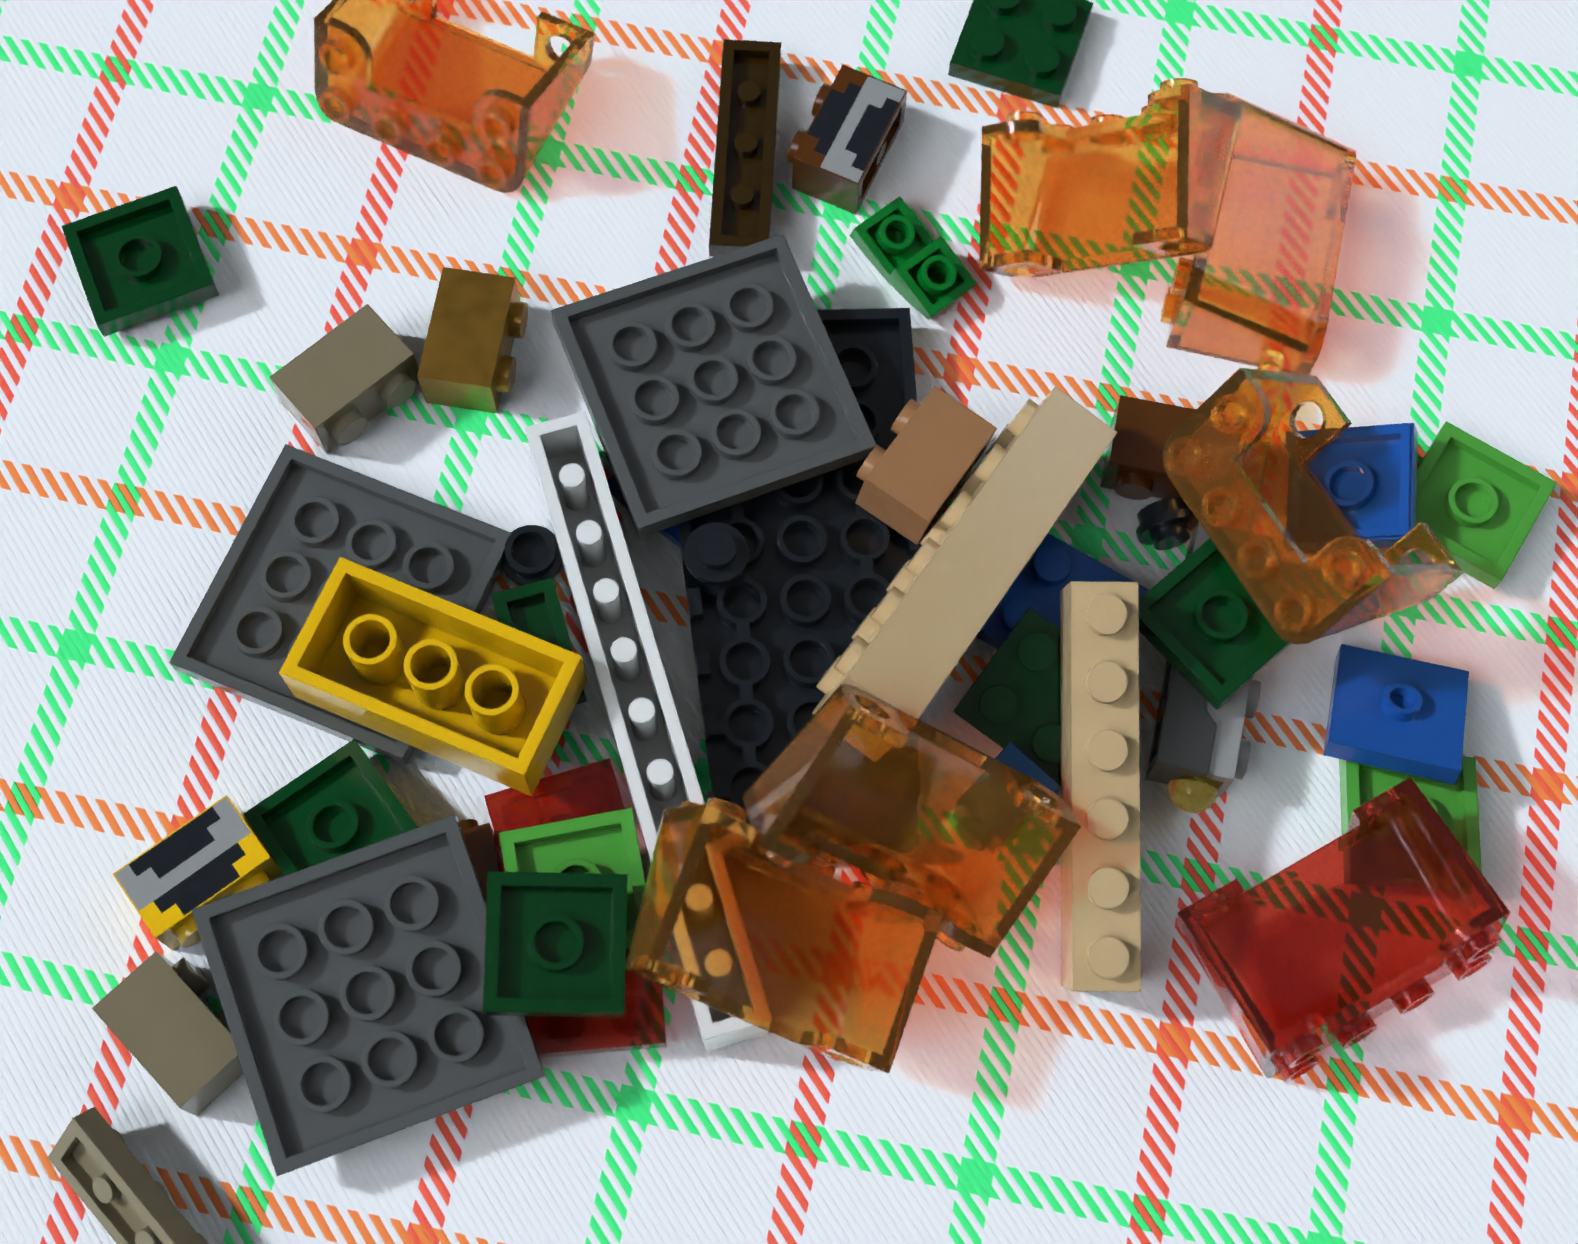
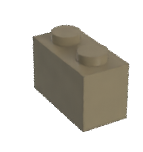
M367 303L271 375L269 379L282 405L327 454L339 444H349L357 439L365 431L368 422L386 408L397 407L408 400L419 384L417 378L419 368L414 353Z
M155 951L92 1007V1010L180 1109L198 1116L244 1073L223 1009L217 1012L202 995L211 985L186 958L182 957L174 964Z

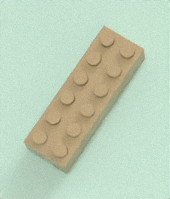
M1057 386L1053 388L1039 405L1029 398L1010 424H1007L985 452L987 456L958 489L953 497L955 500L947 511L940 515L920 542L922 546L913 558L905 563L886 589L888 593L879 605L871 610L851 637L853 639L852 643L842 656L839 655L821 678L816 688L825 695L812 714L874 760L911 729L1117 432Z

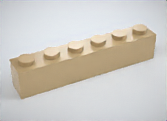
M1071 581L1060 590L1061 986L1071 991L1141 992L1138 582Z

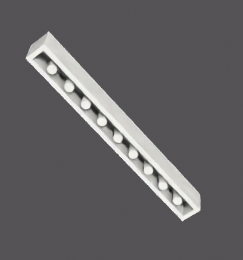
M583 411L524 427L705 1052L770 1033V1017L587 413Z

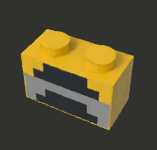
M225 795L112 875L154 937L173 951L180 945L183 948H187L201 942L192 909L272 881L281 875L282 871L242 811Z

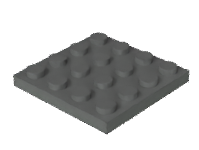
M784 234L551 310L552 322L639 538L864 460L876 446Z
M285 444L169 664L177 672L348 742L355 739L359 746L407 765L415 747L294 697L279 671L339 557L481 614L502 570V563L505 559V544L512 533Z
M455 815L191 910L276 1176L286 1174L546 1076L526 1016L482 1015L487 901L458 817Z

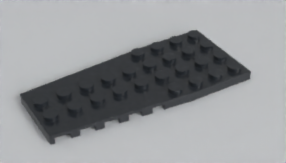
M910 308L817 310L876 445L887 450L897 437V434L890 430L896 418L910 399L917 402ZM865 459L677 524L719 852L722 857L907 851L915 849L919 842V832H917L918 794L920 792L918 733L920 731L921 716L911 729L874 760L812 714L825 695L816 688L817 684L839 655L842 656L852 643L853 639L851 637L871 610L877 607L888 593L886 591L887 587L909 559L913 558L922 546L920 542L918 545L914 544L855 503L864 483L856 475ZM712 522L726 523L736 528L744 536L749 550L747 566L743 573L733 582L719 586L708 585L697 580L687 569L684 559L685 544L689 535L701 525Z

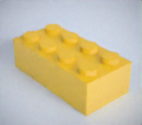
M339 557L279 671V674L296 698L530 796H533L587 682L581 655L342 557Z

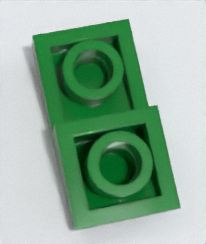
M900 196L856 226L850 234L855 244L888 283L928 320L977 284L943 237L940 236L933 240Z

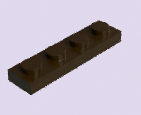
M723 39L709 257H715L770 239L781 42Z

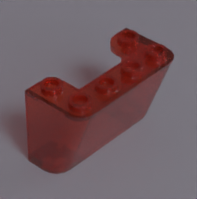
M1410 777L1353 810L1347 833L1244 892L1238 880L1234 879L1179 911L1177 925L1265 1077L1268 1079L1280 1074L1284 1082L1288 1083L1313 1069L1320 1062L1315 1054L1338 1041L1342 1048L1345 1049L1369 1036L1378 1027L1373 1020L1394 1007L1403 1015L1425 1003L1435 994L1431 985L1451 973L1460 981L1485 967L1492 960L1488 952L1502 942L1499 934L1511 912Z

